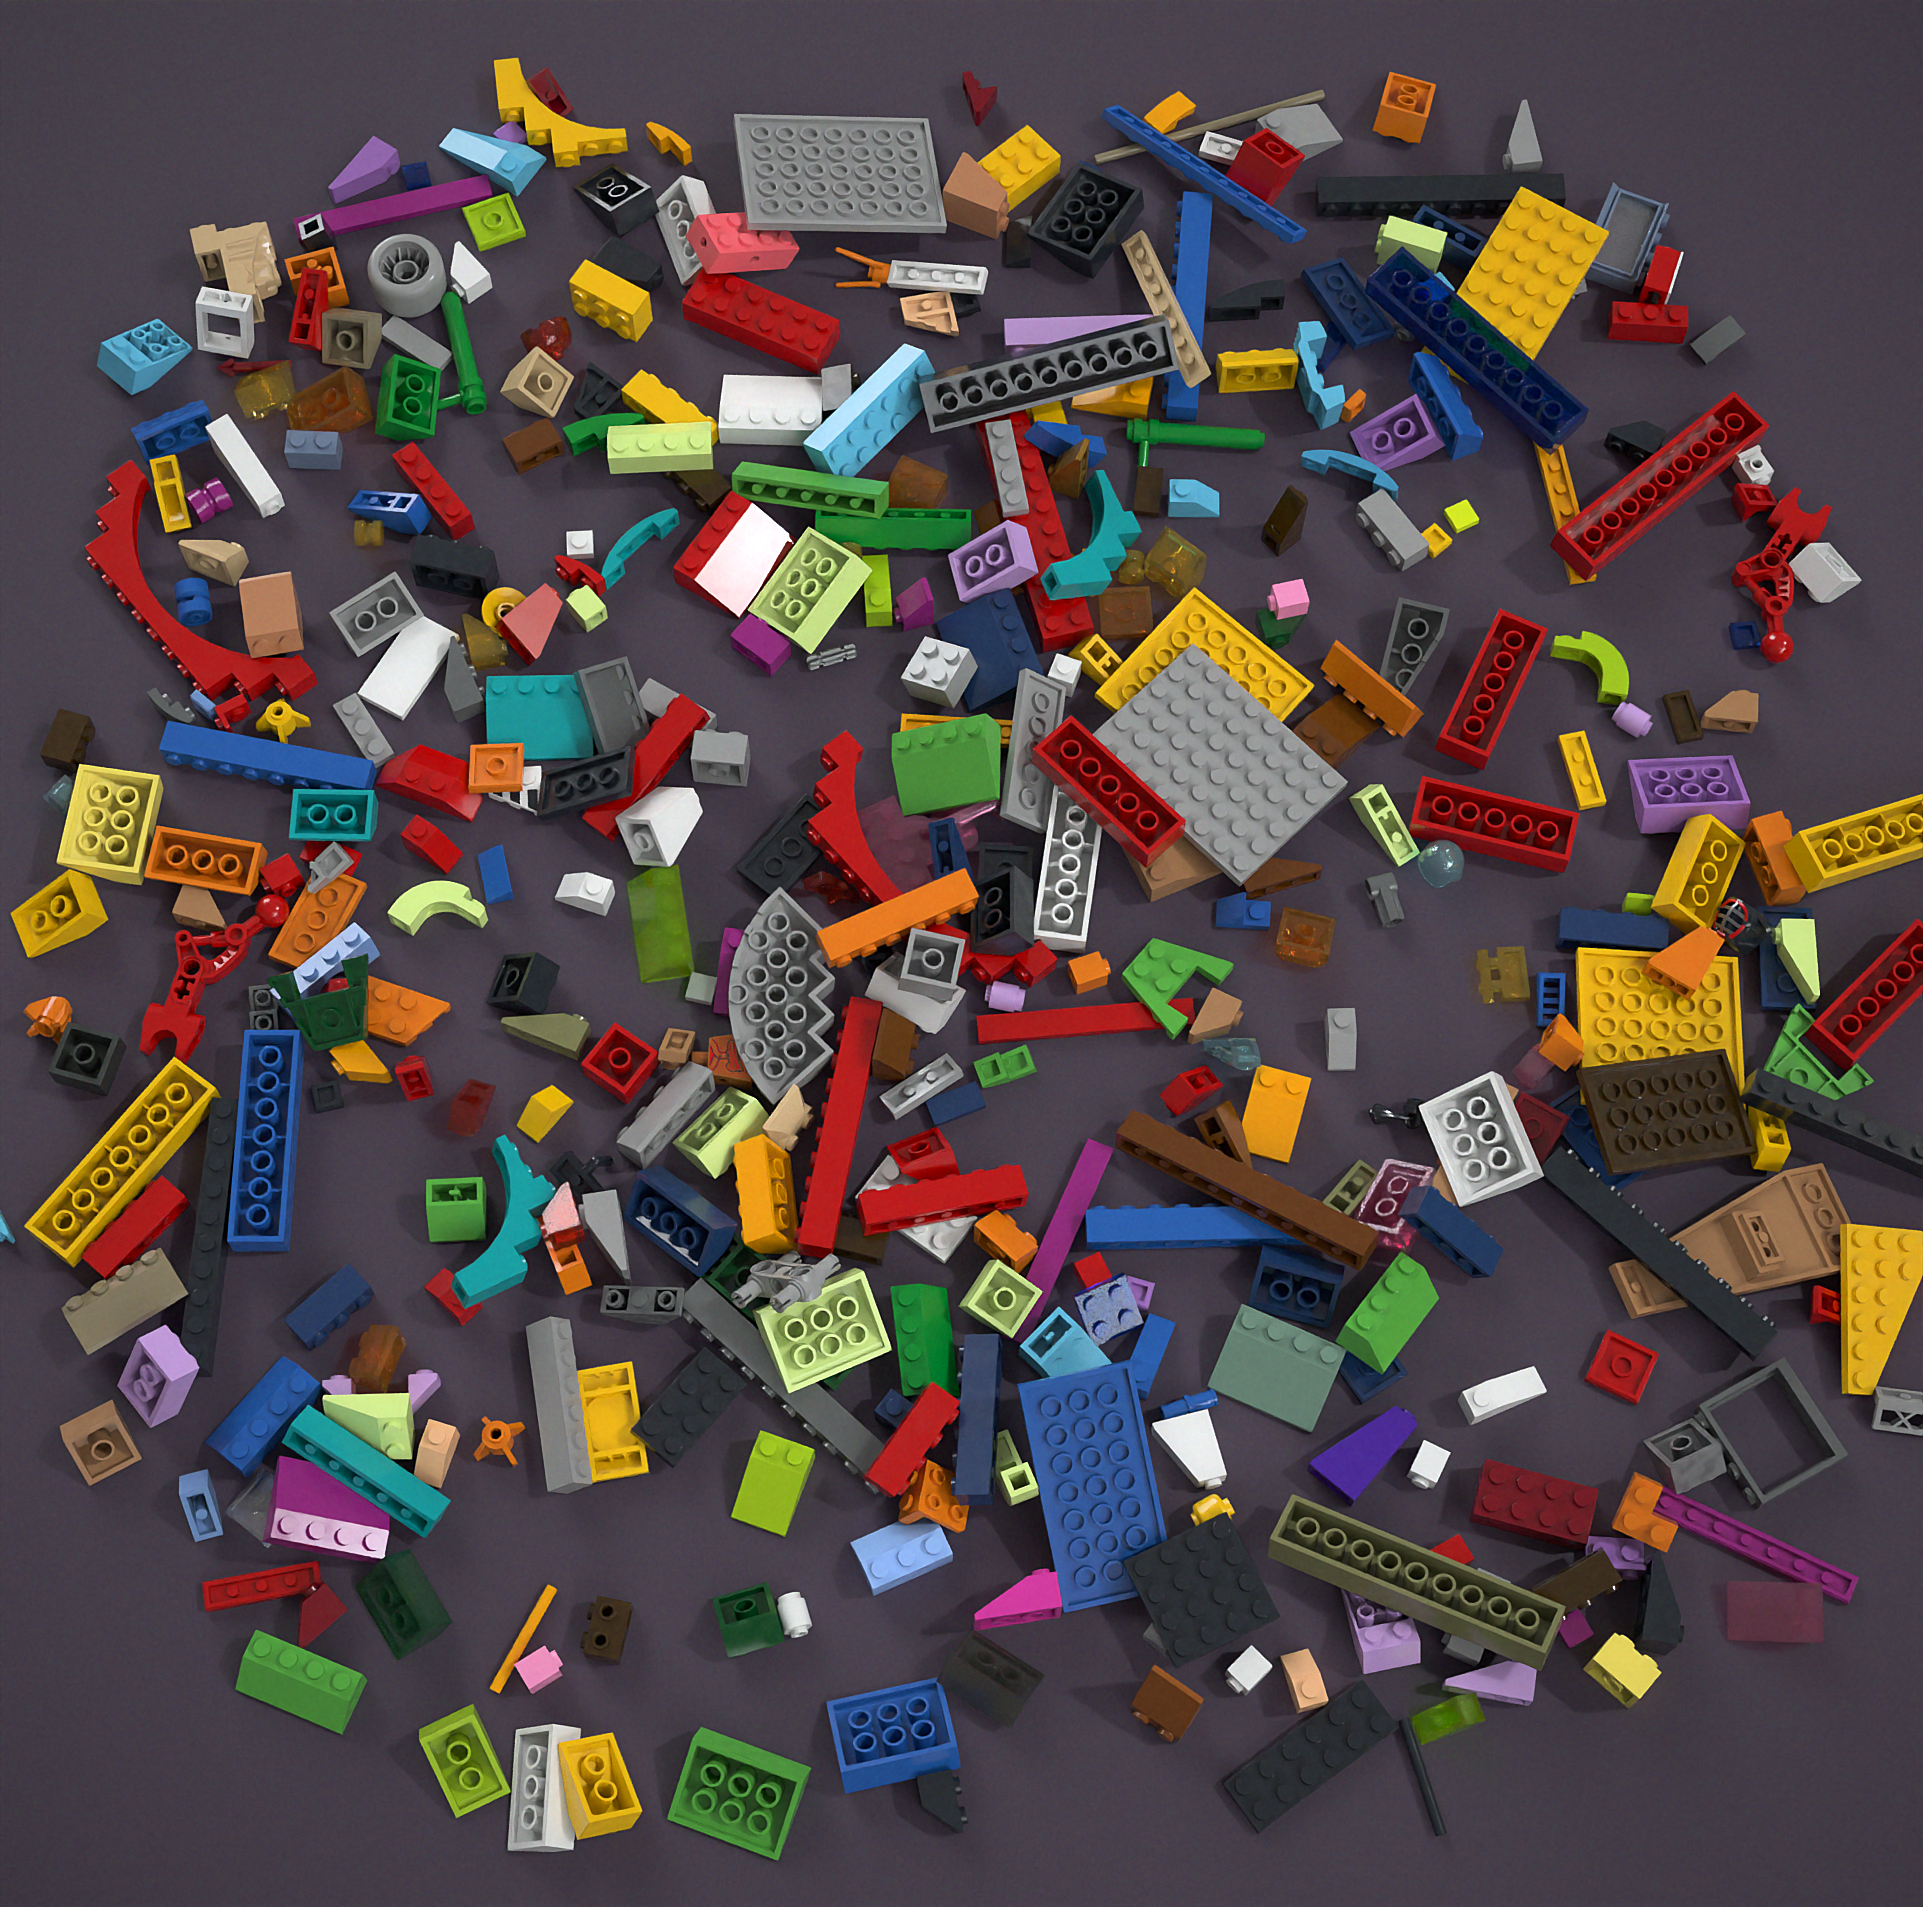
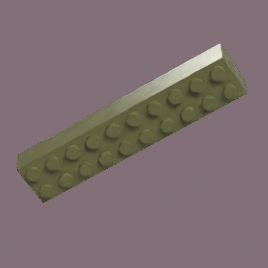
M1292 1494L1269 1540L1268 1557L1539 1671L1544 1666L1562 1624L1566 1608L1564 1605Z

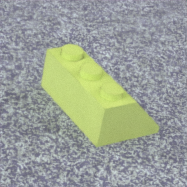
M730 1086L672 1143L703 1173L716 1179L724 1174L733 1162V1157L735 1156L734 1144L763 1134L762 1127L770 1116L756 1098Z

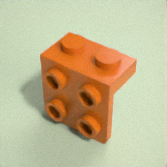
M928 1459L918 1472L913 1470L907 1478L910 1484L903 1493L899 1503L900 1514L898 1521L909 1525L922 1517H926L956 1533L964 1531L969 1505L960 1506L955 1495L951 1494V1479L956 1478V1474Z

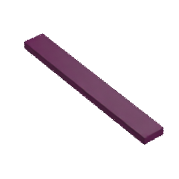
M484 174L293 218L298 240L301 244L304 242L302 241L298 224L318 214L322 215L335 235H340L482 202L493 198L488 176Z
M1088 1138L1026 1277L1027 1281L1043 1292L1013 1338L1001 1334L1002 1338L1021 1345L1034 1332L1085 1217L1086 1210L1089 1208L1112 1156L1113 1148Z
M1663 1486L1653 1512L1677 1522L1679 1527L1844 1605L1849 1604L1859 1577L1682 1494L1676 1495L1671 1489Z

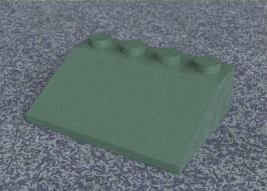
M1242 1304L1207 1388H1212L1215 1392L1312 1434L1347 1349Z

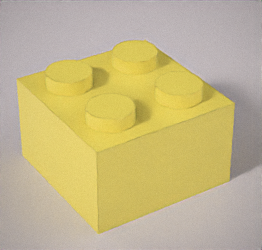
M1614 1633L1583 1670L1629 1709L1643 1696L1662 1672L1657 1669L1658 1665L1652 1658L1647 1655L1642 1656L1634 1649L1635 1645L1630 1639L1624 1635L1619 1636Z

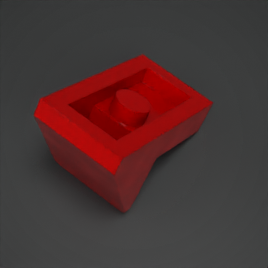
M1737 483L1734 486L1731 504L1741 522L1746 521L1757 511L1772 512L1778 505L1768 485Z
M1814 1286L1809 1300V1324L1828 1321L1841 1326V1294L1821 1286Z

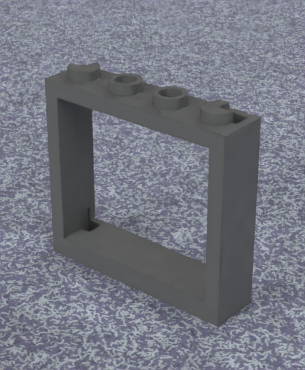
M1784 1357L1700 1404L1693 1412L1695 1415L1694 1420L1720 1443L1729 1476L1733 1480L1738 1481L1743 1489L1742 1495L1749 1505L1753 1504L1756 1510L1838 1464L1848 1456V1453ZM1773 1377L1826 1459L1763 1495L1710 1412Z

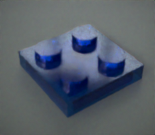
M1123 1272L1072 1295L1086 1334L1097 1346L1144 1326L1128 1279Z

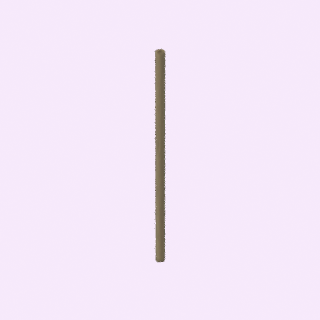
M1318 90L1164 136L1174 142L1206 134V131L1213 132L1261 118L1277 109L1302 106L1325 99V94L1323 90ZM1135 143L1094 155L1093 159L1095 165H1099L1147 150L1141 144Z

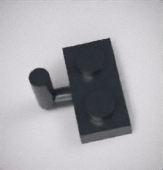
M566 1151L549 1171L574 1201L580 1205L584 1204L582 1195L606 1191L592 1173L597 1167L611 1166L613 1158L609 1155L593 1156L584 1165L573 1151Z

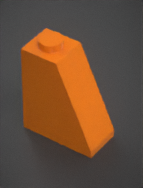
M1700 926L1650 958L1641 973L1689 1000L1697 990L1725 939L1721 938L1714 930Z

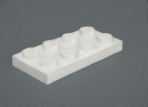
M888 1155L858 1194H862L869 1189H876L877 1191L889 1189L896 1184H903L904 1186L916 1184L920 1180L903 1174L893 1158ZM970 1216L897 1231L945 1264L976 1224L977 1217Z

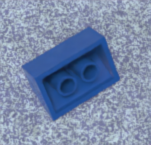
M203 400L188 403L185 407L173 412H166L151 421L142 422L136 427L131 428V431L148 466L151 459L174 455L210 440L205 426L211 424L213 420Z

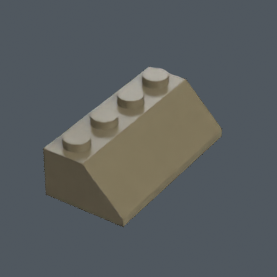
M160 1247L157 1250L146 1252L134 1264L120 1268L116 1275L106 1281L102 1280L95 1283L91 1290L83 1295L72 1297L61 1309L84 1350L89 1355L188 1295V1292Z

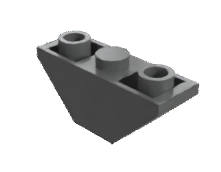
M604 1285L600 1313L635 1323L665 1324L681 1317L685 1289L677 1287Z

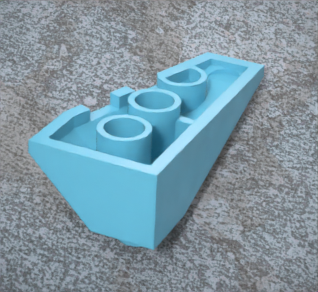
M455 128L451 130L439 145L442 151L481 175L487 174L488 179L517 197L547 160L545 156L527 145Z

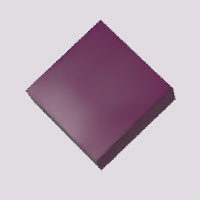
M1578 1609L1568 1614L1569 1617L1562 1621L1558 1631L1568 1650L1594 1635L1581 1611Z

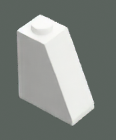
M1208 1409L1152 1423V1436L1197 1488L1205 1486V1489L1208 1490L1222 1485L1221 1482L1225 1481L1227 1473Z

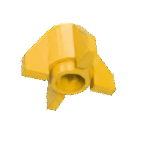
M278 699L270 704L263 716L256 722L258 732L272 731L279 736L280 743L288 744L287 736L293 733L296 725L297 728L311 727L309 717L292 710L284 699Z

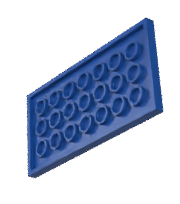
M1131 1360L1017 1384L1054 1570L1057 1572L1063 1612L1067 1613L1138 1597L1122 1563L1166 1541L1167 1536Z

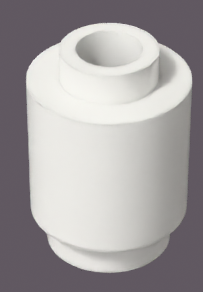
M792 1592L777 1599L779 1603L777 1611L784 1634H791V1638L806 1635L808 1633L807 1629L812 1626L805 1599L801 1598L800 1592Z

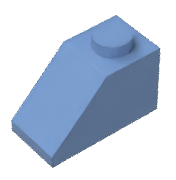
M208 1469L179 1476V1496L195 1542L223 1535L224 1531L217 1497Z

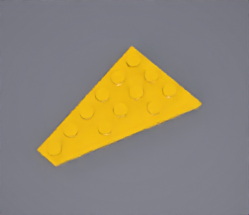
M1856 1224L1840 1225L1842 1394L1867 1396L1872 1395L1923 1276V1231Z

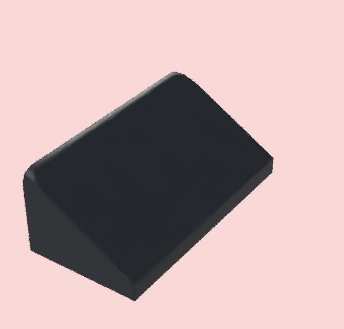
M1032 216L1008 223L1006 267L1031 268L1032 239L1027 236V233L1032 227Z

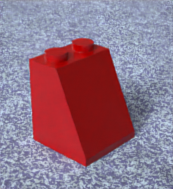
M1265 128L1243 141L1226 177L1272 207L1305 158V155L1271 130Z

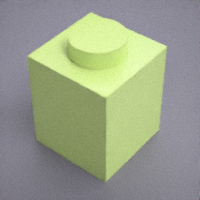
M588 585L574 590L566 599L568 611L587 633L608 619L606 606Z

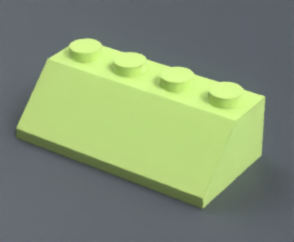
M691 422L609 426L607 451L610 474L713 469L712 423Z

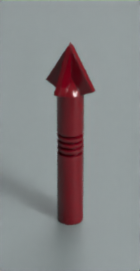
M230 358L216 367V369L234 377L236 372L292 370V361H255V363L253 361L252 363V361L234 362L233 358Z

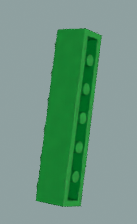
M887 508L880 519L816 510L815 531L838 545L851 549L873 547L882 550L890 547L902 550L925 548L930 551L938 549H951L955 551L971 542V510Z

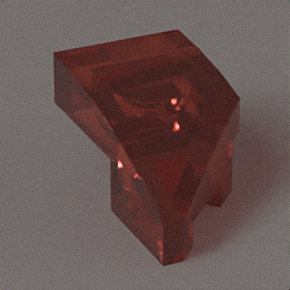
M820 871L803 879L804 889L820 895H827L828 905H835V903L841 900L851 902V904L859 902V895L849 885L829 873Z

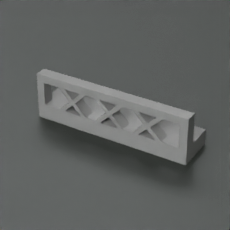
M1876 1386L1872 1395L1876 1404L1871 1424L1872 1428L1923 1436V1424L1914 1426L1907 1420L1915 1414L1923 1415V1392ZM1883 1409L1895 1411L1899 1416L1891 1422L1880 1421Z

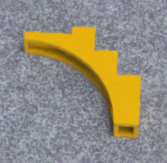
M518 58L494 60L498 105L502 124L510 121L515 123L525 121L528 144L544 145L552 143L556 167L580 165L579 156H595L606 153L617 154L628 151L625 128L603 129L588 127L561 117L541 103L529 89L522 75Z

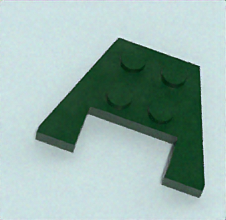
M368 953L341 960L349 986L343 989L301 998L293 971L267 978L270 987H274L281 997L279 1000L284 1008H288L296 1019L295 1024L313 1051L361 1041L368 1037Z

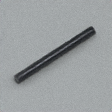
M1401 1719L1398 1721L1435 1836L1445 1835L1447 1832L1410 1719Z

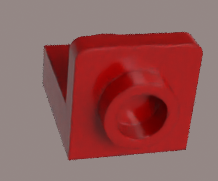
M243 693L214 707L218 716L214 718V721L219 731L233 733L229 724L239 722L252 713Z

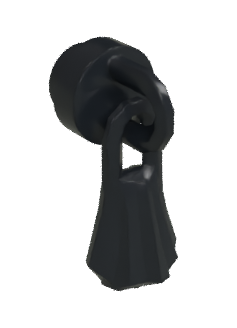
M1407 1098V1102L1403 1104L1404 1114L1397 1113L1394 1109L1378 1103L1373 1105L1368 1113L1373 1124L1403 1119L1404 1125L1407 1128L1416 1129L1422 1122V1114L1418 1106L1422 1105L1424 1100ZM1410 1113L1417 1114L1416 1122L1414 1124H1410L1409 1120L1415 1118L1414 1116L1410 1115Z

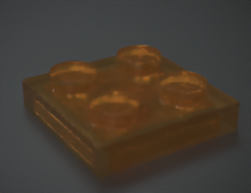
M1150 586L1106 588L1101 595H1098L1100 631L1103 640L1145 638L1153 632Z

